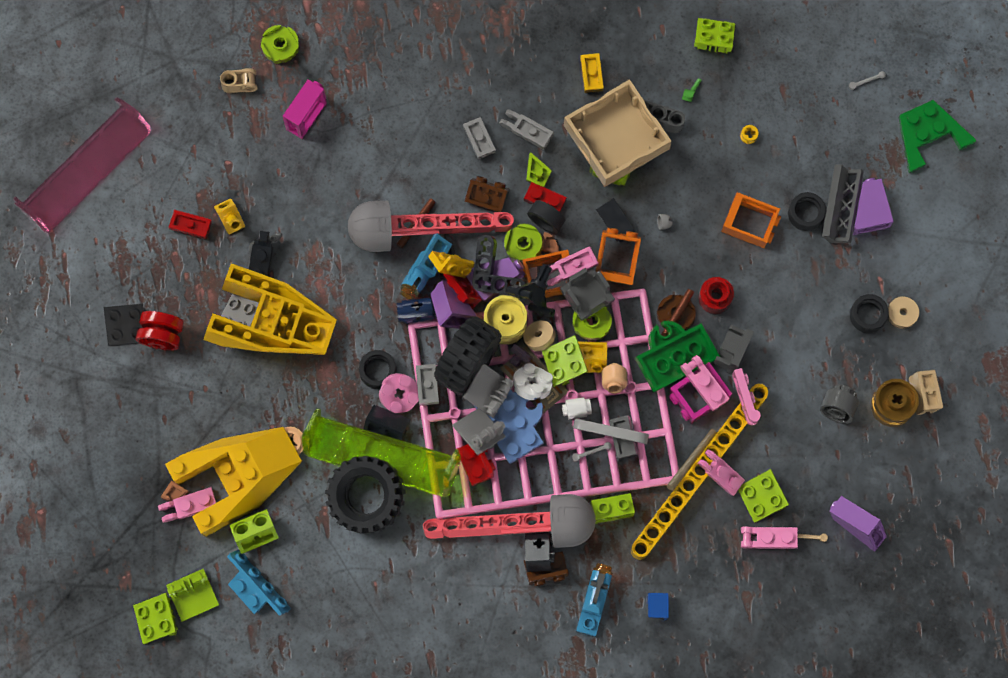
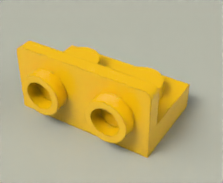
M432 251L428 255L439 273L463 278L471 272L475 264L474 261L462 259L458 255H450L445 252Z
M578 341L588 370L587 373H602L603 368L607 366V342Z

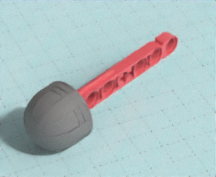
M368 201L360 204L352 211L348 220V232L351 240L359 248L370 252L391 250L392 236L486 233L493 230L495 232H507L512 229L514 218L508 212H494V214L391 215L389 201ZM486 219L489 220L491 224L488 226H484L481 224L480 221ZM507 219L510 224L503 225L500 223V220ZM468 220L472 225L464 226L461 222ZM429 221L433 224V226L427 228L423 225V223ZM411 222L414 224V227L406 228L404 223Z
M573 494L551 495L550 512L452 517L445 520L435 518L425 521L423 523V530L425 536L430 539L443 538L444 536L453 538L551 532L554 548L578 546L587 541L594 531L596 519L592 506L584 498ZM529 521H537L534 525L527 524ZM510 522H516V523H517V524L514 525V526H508V525H507V524L510 523ZM471 524L477 525L475 528H467ZM452 525L457 526L455 529L452 530L447 529L449 526ZM433 526L437 527V529L433 531L427 530L428 528Z

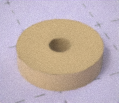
M895 298L888 306V320L897 328H909L919 317L918 305L911 298ZM900 310H904L906 315H901Z
M544 320L530 324L523 335L524 342L533 351L547 349L553 344L556 337L552 325Z

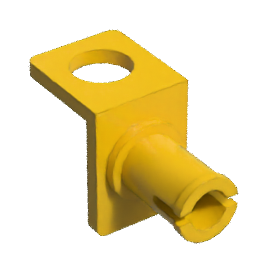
M232 199L214 206L229 235L245 227Z

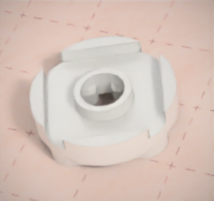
M527 363L514 373L512 384L515 387V392L524 399L534 400L539 397L544 399L551 392L553 376L544 369Z

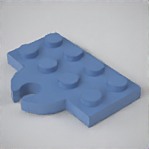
M511 389L495 417L492 418L488 415L494 423L502 421L505 424L503 434L506 437L497 444L509 464L544 444L534 428L543 416L542 402L538 403L535 409L530 410L526 407L527 402L530 400L522 398L516 392H512Z

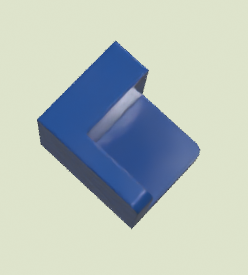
M648 593V617L668 620V593Z

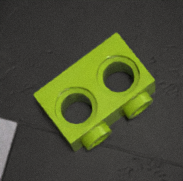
M631 493L591 500L590 503L595 513V524L630 518L635 513Z
M267 509L230 525L241 554L279 538Z

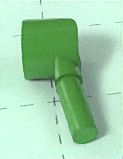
M698 78L691 90H684L682 100L689 102L693 100L694 93L702 81Z

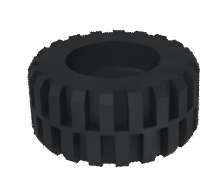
M478 317L467 319L454 334L442 353L434 372L436 381L454 393L464 395L481 365L484 363L489 366L501 342L502 335L500 331Z

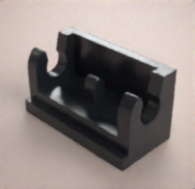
M614 198L596 209L608 228L618 229V233L626 234V231L636 233ZM615 239L617 242L619 241L620 243L623 242V241H625V240Z
M373 405L366 417L363 432L400 446L407 432L406 428L409 425L410 419Z

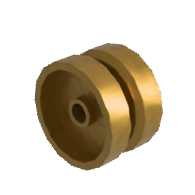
M902 379L885 381L876 390L871 399V411L874 418L888 427H898L905 424L916 412L919 405L916 389L909 382Z

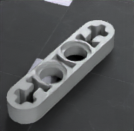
M581 419L574 420V429L643 444L648 442L649 434Z

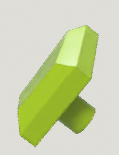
M529 153L526 181L545 187L552 170L535 155Z

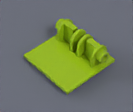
M698 18L694 47L707 50L708 45V51H711V46H715L714 52H716L717 47L718 52L725 54L731 52L735 23Z
M576 335L542 351L548 372L553 376V387L560 384L563 386L570 384L569 380L588 372Z
M771 469L743 483L738 490L754 523L778 510L785 509L789 505Z
M204 568L166 585L181 622L219 606Z
M167 593L133 605L143 644L167 635L173 636L177 634L178 627L175 625V616L172 615L174 611L171 610V599L168 598Z

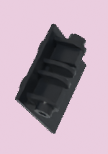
M143 304L103 307L108 346L138 343L135 340L137 330L143 328L139 323L142 312L146 311L143 308Z

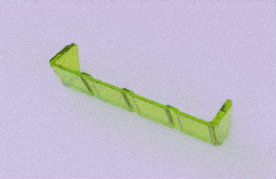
M316 408L302 434L303 452L308 457L342 465V462L349 461L353 457L369 456L379 458L390 463L389 465L398 471V476L403 479L402 485L415 487L417 490L441 497L450 495L460 465L461 454H459L458 449H455L453 455L431 450L321 417V409Z

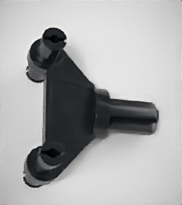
M543 264L536 279H532L530 283L517 288L508 286V294L515 295L517 299L526 298L531 302L528 305L529 311L536 312L539 316L547 315L553 317L555 314L553 308L547 307L545 291L548 287L546 281L552 271L550 266Z

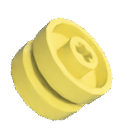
M501 295L492 299L487 304L484 311V321L500 331L502 337L499 344L509 345L523 337L527 328V311L519 299L508 295Z

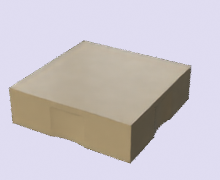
M630 79L607 92L599 100L586 104L564 117V127L604 187L670 149V138L658 120L649 112L645 101Z

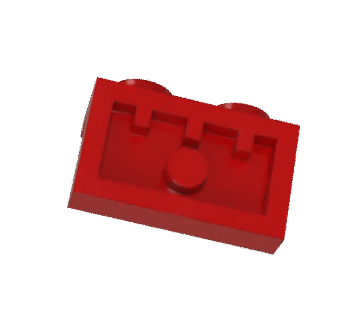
M443 274L447 279L448 285L457 293V298L462 303H468L474 309L482 300L467 277Z
M466 444L457 448L456 453L471 486L493 478V471L496 468L492 459L488 460L485 453L488 451L485 450L477 455Z

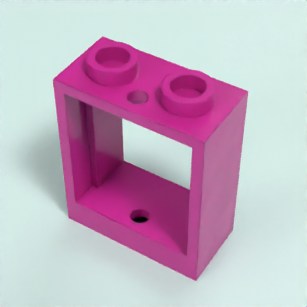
M307 80L283 114L286 130L303 139L327 104L324 87L320 83Z
M710 362L707 363L705 367L727 396L731 398V391ZM696 370V371L693 372V373H694V375H695V374H697V373L700 372V371H699V370ZM686 377L670 388L669 398L674 405L678 404L682 417L693 424L712 410L706 405L696 413L693 412L679 392L680 389L691 383Z

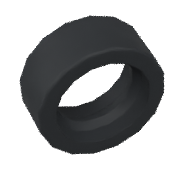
M804 192L795 196L788 209V217L792 225L803 231H810L819 227L826 214V206L822 198L811 192ZM804 201L813 203L818 209L817 218L811 222L802 221L798 218L795 210L799 203Z
M536 200L527 213L532 222L553 234H557L566 221L565 217L556 208L540 200Z
M874 294L860 296L855 300L850 309V320L853 326L863 333H873L881 329L889 315L886 302ZM872 303L879 308L881 314L878 322L866 324L859 319L858 309L862 304Z
M373 350L362 357L359 363V373L361 380L366 386L372 389H381L383 380L375 381L367 375L366 367L368 363L373 359L386 361L389 365L387 377L396 373V364L389 353L383 350Z

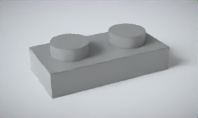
M481 117L463 124V128L478 160L496 153V149Z
M436 364L416 366L419 406L439 404L438 386L434 377Z

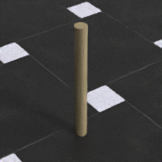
M714 429L707 433L667 484L668 489L673 491L717 434Z

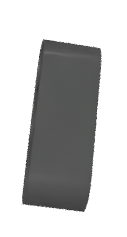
M644 100L647 109L652 115L660 114L662 118L657 120L665 131L672 133L682 131L685 115L681 111ZM677 119L680 121V124H674L672 120Z

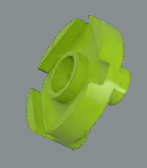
M272 26L263 34L261 42L262 51L275 64L287 62L299 52L298 36L290 27ZM277 41H284L283 47H276Z
M519 224L507 232L504 238V247L510 258L518 259L522 263L523 259L540 255L543 249V239L534 226ZM526 239L528 245L522 248L519 242H523Z
M605 306L583 321L574 312L572 320L574 331L585 340H602L610 331L612 317L607 307ZM595 317L597 324L589 325L587 319Z

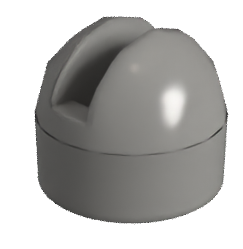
M667 214L658 215L657 224L659 230L668 229L672 226L671 216Z

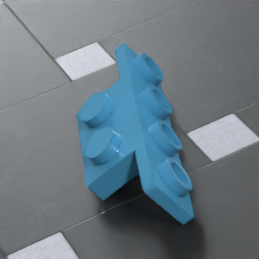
M240 550L229 553L227 558L235 565L239 572L228 585L253 614L258 613L266 603L279 616L291 609L287 601L274 590L273 585L266 581L259 569L249 562L244 553L241 554Z

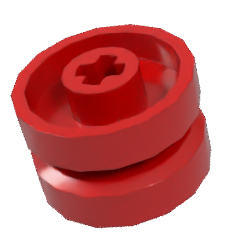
M144 311L141 313L139 323L143 328L137 330L135 340L138 343L161 350L179 349L180 337L177 334L182 332L184 321L181 318L157 311Z

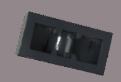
M550 532L525 533V564L527 572L551 571V563H555L554 551H551V546L554 545Z

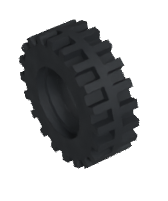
M369 456L353 457L349 461L342 462L339 468L334 469L333 477L327 481V483H330L329 488L325 490V494L328 495L326 506L330 507L331 517H335L336 523L340 526H344L346 530L357 533H374L384 530L388 525H392L394 523L393 520L400 516L401 506L405 504L403 494H406L402 487L403 479L398 476V471L389 465L390 463ZM364 476H371L377 479L384 490V500L381 506L376 511L368 514L355 510L349 500V490L353 482Z

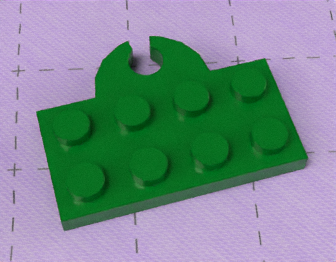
M663 321L661 326L667 330V336L660 334L658 325L652 328L648 338L650 350L635 357V360L653 393L685 377L686 375L680 366L691 362L694 356L698 355L704 365L715 361L717 356L720 357L702 323L685 331L681 325L674 321Z

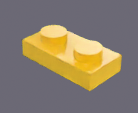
M599 53L580 55L584 93L603 91Z

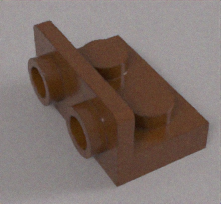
M481 176L472 178L464 202L502 212L507 193H509V188H506V184L496 181L493 184L487 182L488 179Z
M563 551L554 553L555 563H551V571L527 572L526 570L529 585L534 584V587L545 585V581L553 579L554 582L565 580L569 572L566 567Z

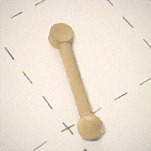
M798 534V538L819 539L821 542H825L828 539L826 534H821L820 536Z

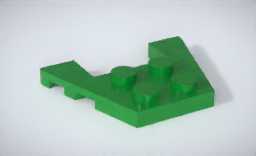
M934 100L909 110L898 117L909 173L926 165L917 149L948 134H951L959 150L976 142L975 138Z

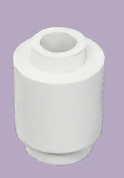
M582 397L565 400V404H562L563 416H567L568 420L587 417V415L592 414L590 399Z

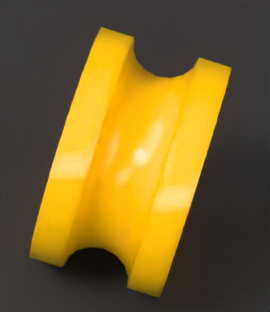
M746 125L740 133L741 140L746 144L754 143L758 137V129L753 125ZM747 131H750L751 134H754L752 135V138H749L748 135H745Z

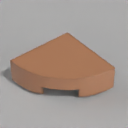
M544 232L542 252L548 254L559 252L556 240L551 234Z
M171 481L161 495V499L173 501V499L187 495L189 491Z

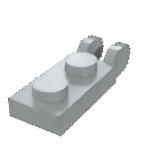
M507 109L506 116L516 121L514 125L505 119H501L500 125L545 150L554 136V132L522 114L519 115Z

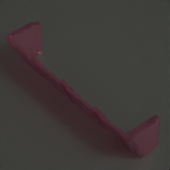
M118 97L114 99L120 108L24 202L16 196L13 198L14 204L44 232H51L70 213V210L76 207L98 185L100 180H103L128 153L132 152L150 134V126L140 112Z

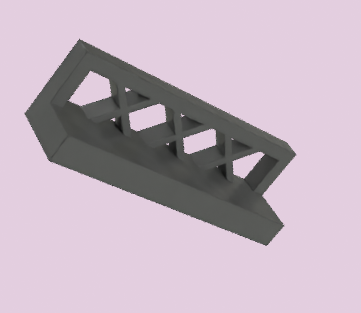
M842 164L835 165L822 233V237L829 243H851L864 173L862 169L847 170ZM849 175H857L856 181L849 185ZM852 191L853 199L846 203L845 196ZM849 209L850 216L843 221L841 219L842 214ZM845 227L847 229L846 237H838L839 232Z

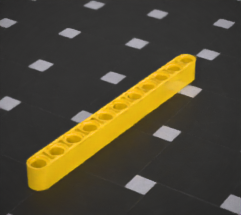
M755 384L749 391L752 393L760 391L763 394V398H756L754 396L755 403L753 405L755 410H759L768 396V389L763 384ZM741 402L635 540L631 548V554L635 559L643 560L649 555L708 477L706 473L701 476L695 472V468L701 467L698 464L700 460L706 461L709 465L712 463V460L707 457L705 452L711 450L722 458L748 423L742 411ZM732 421L738 422L739 425H740V428H739V429H734V428H732L731 425H730V422H732ZM721 436L726 437L728 444H721L718 438ZM686 482L691 483L693 490L686 491L683 484ZM678 498L682 504L679 507H675L672 505L671 500ZM667 514L670 521L662 522L659 515ZM650 529H654L658 533V536L656 538H650L647 534V531ZM642 545L645 547L646 552L638 554L635 547Z

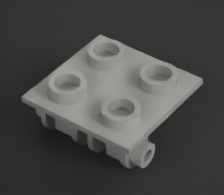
M232 294L221 316L251 326L259 302Z
M483 363L463 398L494 418L510 389L513 387V381L509 378L505 379Z
M479 408L452 424L454 429L477 455L506 437L503 434L505 424L502 421L494 423Z

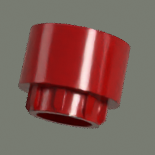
M712 277L706 280L699 293V303L702 309L710 314H721L728 310L734 297L732 285L721 277ZM717 292L721 295V298L714 299L711 294Z

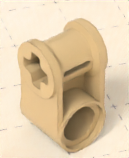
M246 68L224 71L220 76L223 91L226 93L256 91L258 89L255 84L256 70ZM227 80L234 81L232 84L225 83V81Z

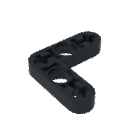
M483 235L477 242L472 279L473 288L480 292L511 295L507 293V288L510 284L519 285L520 282V285H524L527 282L519 278L493 275L497 241L493 236ZM488 240L489 242H491V246H487L486 251V246H484L483 243L487 242ZM482 252H488L490 256L482 254ZM483 258L489 260V266L486 269L480 266ZM483 277V281L491 282V286L482 285L481 288L478 281H481ZM498 280L505 282V287L501 291L496 288Z

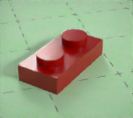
M531 182L524 197V201L533 205L536 200H540L553 206L559 212H561L567 197Z
M174 210L168 228L176 232L207 239L212 220Z

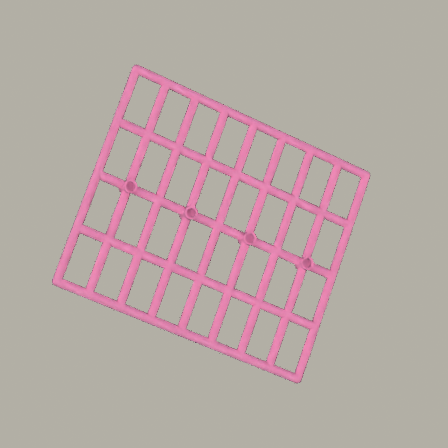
M644 288L611 293L615 298L611 305L617 339L601 341L607 342V348L619 347L622 366L627 370V387L620 393H609L602 386V373H594L597 390L577 393L574 389L573 379L569 380L570 384L566 385L567 394L555 404L565 403V400L582 397L585 399L598 398L602 424L610 426L606 396L625 394L628 396L634 431L649 434V438L665 436L672 476L651 479L645 445L636 442L643 480L621 484L613 437L605 436L583 440L582 430L573 428L575 442L554 445L549 412L547 410L542 416L546 446L538 447L518 459L524 498L502 502L496 461L507 459L502 452L495 453L493 447L492 449H487L486 457L488 460L492 459L496 468L493 471L494 477L491 478L494 503L473 506L469 479L458 455L457 459L441 462H436L430 422L450 420L454 424L476 410V408L460 410L457 406L456 393L447 388L449 412L429 415L428 406H420L437 519L550 503L551 495L573 494L583 498L663 486L671 481L678 472L679 466L665 390L662 388L657 391L663 428L642 431L635 393L652 389L648 382L639 384L633 382L627 345L648 343L649 334L653 328L647 292ZM640 297L646 335L625 338L619 300ZM567 299L546 302L548 308L555 310L554 318L559 342L566 339L561 308L571 307ZM525 305L528 327L533 323V311H529L528 305ZM484 312L475 313L478 318L484 319ZM592 317L587 319L589 325H593ZM437 319L408 324L416 383V366L421 365L416 329L437 326L441 353L448 346L446 328L440 327ZM500 344L501 356L493 357L489 366L504 365L516 354L509 355L508 344ZM531 350L539 360L544 358L542 351ZM514 385L511 388L512 392H515ZM528 401L526 404L527 408L535 407L531 401ZM453 427L457 449L463 446V439ZM606 442L611 443L612 447L607 452L613 485L591 488L585 456L579 460L583 490L562 493L555 452L577 449V454H582L585 452V448L602 446ZM547 454L554 494L532 497L526 457ZM459 467L465 507L443 510L437 470Z

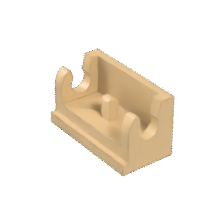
M935 370L916 372L909 377V383L916 389L919 397L916 415H922L929 411L934 413L943 408Z

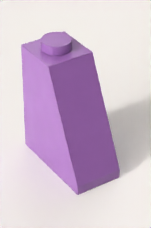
M870 178L862 183L853 235L891 227L893 218L882 179L875 180V178Z
M505 258L495 261L493 275L521 279L526 274L523 271L524 266L518 259ZM489 262L480 264L481 268L486 269L489 266ZM474 267L472 268L471 272L466 276L471 284L473 279ZM483 277L481 281H478L481 288L482 285L491 286V282L483 281ZM498 280L496 288L501 291L505 287V282ZM477 291L484 302H490L500 295Z
M442 280L431 292L432 302L440 327L460 329V326L467 319L477 317L468 303H462L457 298V293L448 285L447 281Z
M843 496L831 505L830 514L833 520L871 550L876 551L887 537L880 519Z

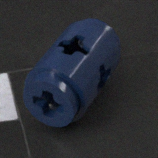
M431 298L401 300L400 303H397L398 322L406 324L437 319Z

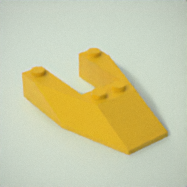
M231 263L222 290L259 302L252 324L247 326L212 313L203 340L222 347L259 352L326 354L337 319L289 284Z
M279 427L222 438L182 454L165 465L173 481L178 485L211 467L215 468L229 496L192 516L200 533L207 537L259 508L301 464L302 460L285 428Z

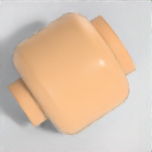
M611 363L603 368L602 386L605 390L616 394L627 387V370L624 366Z

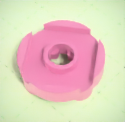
M395 373L389 375L383 380L379 390L380 402L386 409L394 413H405L411 410L419 401L417 383L405 374ZM398 388L404 391L401 398L394 396Z

